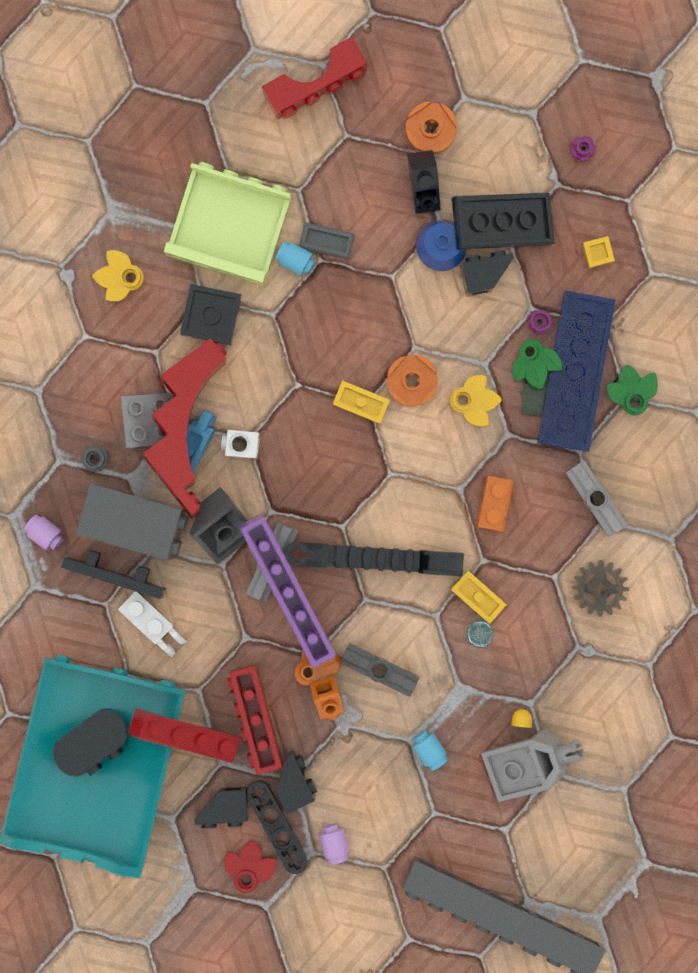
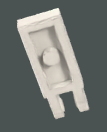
M135 591L118 609L155 645L158 644L171 657L176 652L171 645L162 639L168 632L179 644L184 645L187 642L173 627L174 625L139 592Z

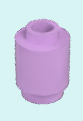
M34 515L24 527V531L28 533L27 537L45 551L56 550L64 540L61 537L63 531L44 516Z
M337 823L322 827L323 831L319 833V838L325 859H328L330 865L347 861L350 850L344 827H338Z

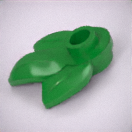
M529 339L524 341L519 348V357L513 363L512 374L515 381H521L526 378L530 385L541 390L546 383L548 371H560L563 369L562 361L555 350L544 348L538 340ZM533 347L535 353L533 356L529 357L527 351L529 348Z
M625 365L621 370L618 383L607 384L609 398L614 403L622 405L624 411L633 416L640 415L647 409L648 400L656 394L658 389V380L655 373L647 374L641 378L630 365ZM632 398H636L639 401L638 407L634 408L631 406L630 401Z

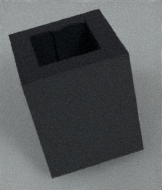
M433 150L407 154L415 213L441 210L438 170Z
M503 250L491 253L489 258L481 259L480 256L466 258L465 262L460 266L466 297L492 292L514 258L513 253L506 254V251Z
M294 750L289 752L276 787V793L286 814L314 802L315 793L318 792L313 779H307L303 771L307 767L301 754L296 756Z
M247 786L221 788L197 814L195 825H201V828H215L220 823H227L228 827L243 826V822H247L249 818Z

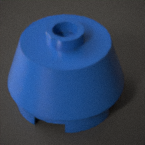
M436 220L430 222L418 234L416 241L417 254L420 260L433 270L447 271L453 269L462 262L466 255L467 249L457 250L454 223L451 221Z

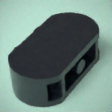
M102 709L56 741L53 756L57 767L63 773L75 777L82 776L85 773L91 776L103 767L100 762L109 757L113 760L124 752L122 746L128 742L130 736L128 734L130 727L127 719L114 709Z

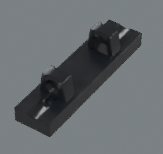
M89 550L86 562L70 557H65L61 568L158 599L164 597L166 588L147 582L150 568L139 566L135 578L98 567L101 553L94 550Z

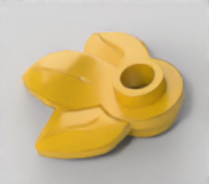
M109 250L106 252L109 266L97 270L92 277L100 286L108 288L106 300L117 302L125 299L130 291L140 288L144 281V275L139 267L131 264L128 255L120 251ZM129 274H135L136 276L135 281L132 283L127 281Z
M474 375L468 378L464 386L454 390L450 396L451 407L456 412L463 413L468 423L481 427L489 425V418L486 412L492 410L501 402V397L497 393L485 388L486 376ZM459 396H465L467 398L466 405H460L458 403Z

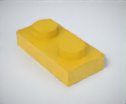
M342 380L333 405L381 424L390 400Z
M468 570L450 589L489 624L507 605Z

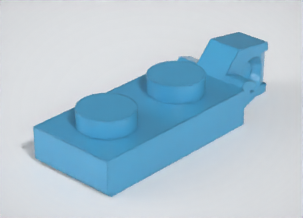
M206 410L203 411L198 421L194 419L191 424H188L187 452L193 475L215 431L212 429V426L217 416Z

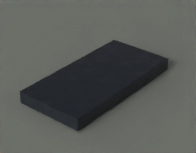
M549 193L454 196L451 198L457 250L555 244Z

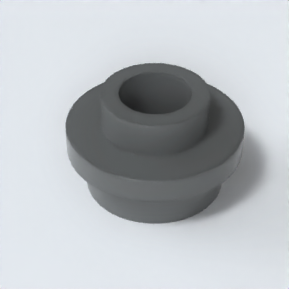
M91 446L83 452L82 463L89 471L98 472L106 467L108 455L103 448ZM94 454H98L100 457L97 464L91 462V457Z

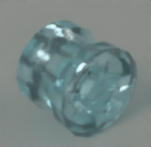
M476 620L468 626L466 636L474 646L485 647L493 639V630L488 623Z

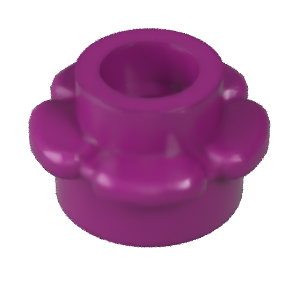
M577 137L573 140L571 154L574 158L580 161H588L591 156H594L596 146L593 145V140L590 137ZM584 146L586 150H581V147Z
M535 310L528 316L529 321L527 325L529 330L536 332L538 335L547 333V330L551 329L553 325V320L546 310ZM542 320V324H538L537 321Z

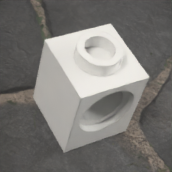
M227 430V435L222 436L221 451H226L225 456L258 459L260 433ZM243 437L247 441L246 449L241 452L235 451L233 447L235 439Z

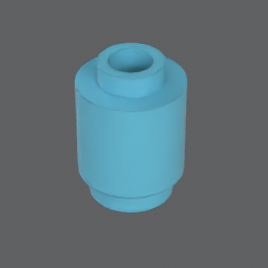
M284 241L275 257V260L280 262L279 265L299 276H302L304 273L309 274L315 264V260L312 259L313 253L293 242L289 244Z
M425 730L413 738L415 743H413L412 748L424 766L429 767L431 771L438 769L448 761L446 750L433 732L427 733Z

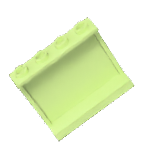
M199 162V165L191 163L192 172L170 241L166 242L164 253L168 257L264 286L291 202V194L287 193L286 188L278 185H273L272 188L262 185L263 182L256 178L248 177V180L238 178V174L230 170H224L222 173L213 170L214 166L204 162Z

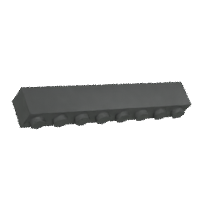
M414 856L402 882V890L405 891V895L416 901H419L420 898L426 900L431 908L440 912L445 909L453 913L452 917L463 923H466L468 920L476 924L475 927L486 934H489L490 931L500 935L499 939L509 945H513L515 942L523 946L522 949L533 956H537V954L547 957L546 961L556 967H560L562 964L570 968L571 973H595L606 951L601 943Z

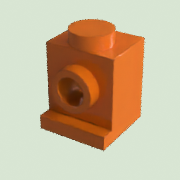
M335 676L310 683L313 700L320 720L324 718L335 720L341 713L345 712ZM330 689L333 690V691H329V692H326V693H323V694H318V693H320V692L327 691V690H330Z

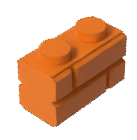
M486 476L476 527L504 532L505 518L507 517L514 481Z

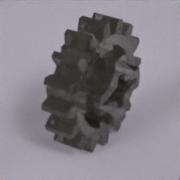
M598 560L597 566L593 562H588L589 569L586 570L580 567L581 577H573L578 581V585L571 586V589L578 591V594L573 596V599H581L582 602L578 607L583 609L587 606V613L590 615L594 610H596L599 617H602L604 610L608 615H612L613 607L621 609L618 603L620 600L627 601V598L622 594L629 591L628 587L623 586V583L628 579L627 577L619 576L622 571L621 568L612 570L614 564L612 562H609L606 567H604L603 560ZM606 572L615 579L616 584H612L607 579ZM594 573V578L589 583H584L587 577ZM600 581L601 585L611 588L601 591V595H599L598 591L589 589L590 587L599 586ZM584 593H590L594 598V604L587 600ZM611 594H616L613 600L606 604L607 598Z

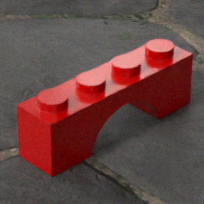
M350 37L330 48V63L320 78L311 82H298L283 74L263 85L262 91L277 119L281 117L287 119L296 114L299 107L305 104L306 106H311L320 100L319 96L327 92L329 94L337 92L343 87L342 84L351 79L354 82L365 75L364 72L367 71V62L353 37Z
M139 708L135 709L128 734L142 740L230 763L234 761L240 737L228 732L186 723Z

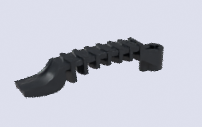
M293 542L286 547L285 558L293 566H335V568L349 567V569L364 568V570L378 569V571L393 570V572L406 571L407 573L418 572L419 574L463 576L464 553ZM295 546H298L301 552L312 553L313 555L299 557L298 561H294L293 556H289V551H294Z

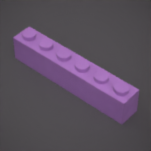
M262 513L238 525L312 667L314 668L335 657L336 654Z

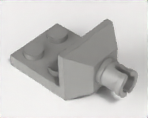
M546 728L540 730L529 739L485 750L481 753L498 802L549 790L564 777L571 762L582 761L585 757L584 749L577 751V748L582 747L579 740L563 744L559 737Z

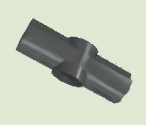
M349 643L340 661V664L408 697L413 693L420 676L387 661L385 658L378 657ZM377 663L386 665V674L380 677L374 675L372 672L373 666Z

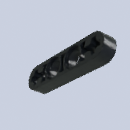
M263 780L253 781L247 790L249 802L285 869L292 874L301 873L307 866V856L267 782ZM254 787L264 788L266 790L263 793L265 801L267 802L271 799L272 803L265 804L259 809L257 805H262V801L259 796L253 797ZM272 808L278 812L279 816L275 822L265 820L264 812L267 809ZM285 831L290 835L291 840L287 845H280L276 841V835L279 832ZM293 845H296L297 848H294L292 852L296 858H302L300 867H296L295 864L290 865L291 856L289 852L284 855L282 851L289 850Z

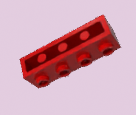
M257 664L232 670L229 673L230 677L227 678L230 692H235L237 702L234 703V709L237 718H242L244 727L240 728L243 742L249 744L251 753H247L250 767L251 769L255 768L257 775L283 767V760Z

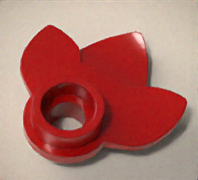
M250 841L244 845L239 855L227 852L224 866L226 872L233 877L236 889L242 893H250L258 887L260 882L267 881L272 877L276 868V859L262 858L259 845L255 841ZM244 875H249L251 877V882L244 883L242 881V877Z

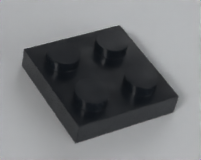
M190 284L180 335L205 341L211 338L215 343L219 342L220 344L231 346L242 295Z

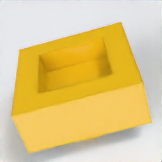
M608 236L582 244L588 269L615 261Z

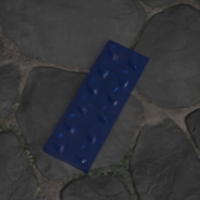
M566 290L563 292L553 349L559 355L563 369L560 371H549L537 443L589 452L616 299Z

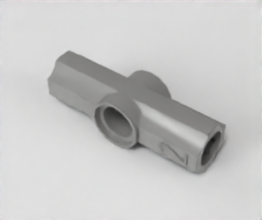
M584 460L565 472L583 499L584 505L592 512L608 537L627 526V523L609 498L608 492L601 486ZM594 491L599 492L602 496V502L598 506L593 505L590 501V496Z
M277 523L273 535L285 556L286 547L294 542L298 531ZM257 562V570L246 594L267 602L272 589Z

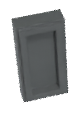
M305 222L299 246L307 251L349 260L355 234Z

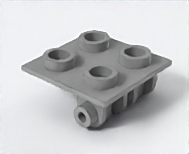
M170 393L120 397L126 448L135 449L153 446L165 437L152 420V414L171 400Z

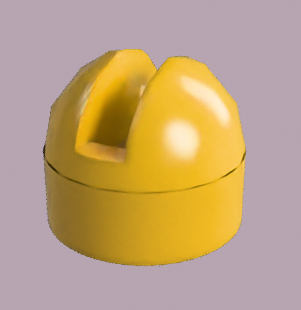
M525 709L517 710L512 715L511 726L532 728V716L529 711Z

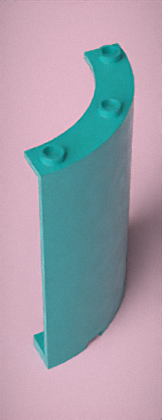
M56 654L55 659L45 657L0 836V843L10 849L44 854V850L47 849L48 852L60 854V858L84 863V860L96 863V868L117 876L140 879L172 747L142 740L130 735L128 742L122 746L124 752L113 760L109 757L100 762L103 767L91 776L85 773L77 777L67 775L57 767L54 761L53 750L56 741L102 709H114L120 712L127 719L129 727L136 708L178 720L185 690L176 688V682L161 679L160 683L128 676V670L113 667L111 672L71 663V657Z

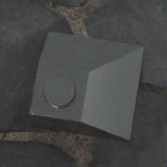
M221 487L199 505L200 513L196 515L190 531V535L217 565L247 542L238 525L248 521V519Z

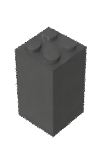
M90 483L76 534L160 559L172 560L173 556H178L182 541L178 539L180 532L186 530L189 516H186L184 509Z

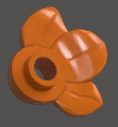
M302 650L301 661L294 668V678L303 686H310V683L330 678L340 669L342 657L336 654L335 657L313 668L304 650ZM305 668H309L311 670V676L309 678L305 677L303 674Z

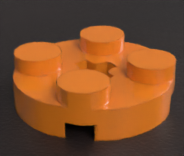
M423 102L413 108L408 116L406 137L411 146L417 151L433 150L434 154H439L448 149L453 143L457 128L456 118L446 105ZM429 122L431 125L437 124L438 127L435 129V134L425 132L427 128L426 123Z
M418 355L400 357L391 365L386 384L390 395L395 401L405 406L416 407L425 404L433 397L437 390L438 377L434 365L428 359ZM416 374L419 377L417 379L419 385L417 387L413 385L408 387L406 385L408 381L405 377Z

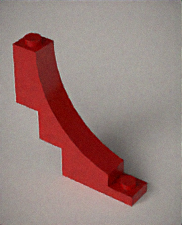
M211 338L161 374V382L174 398L152 414V420L165 437L143 453L144 460L191 519L200 513L198 505L201 502L192 491L189 493L186 491L195 484L187 452L189 418L193 406L206 383L217 371L226 365L225 356L227 353L219 342L215 344Z

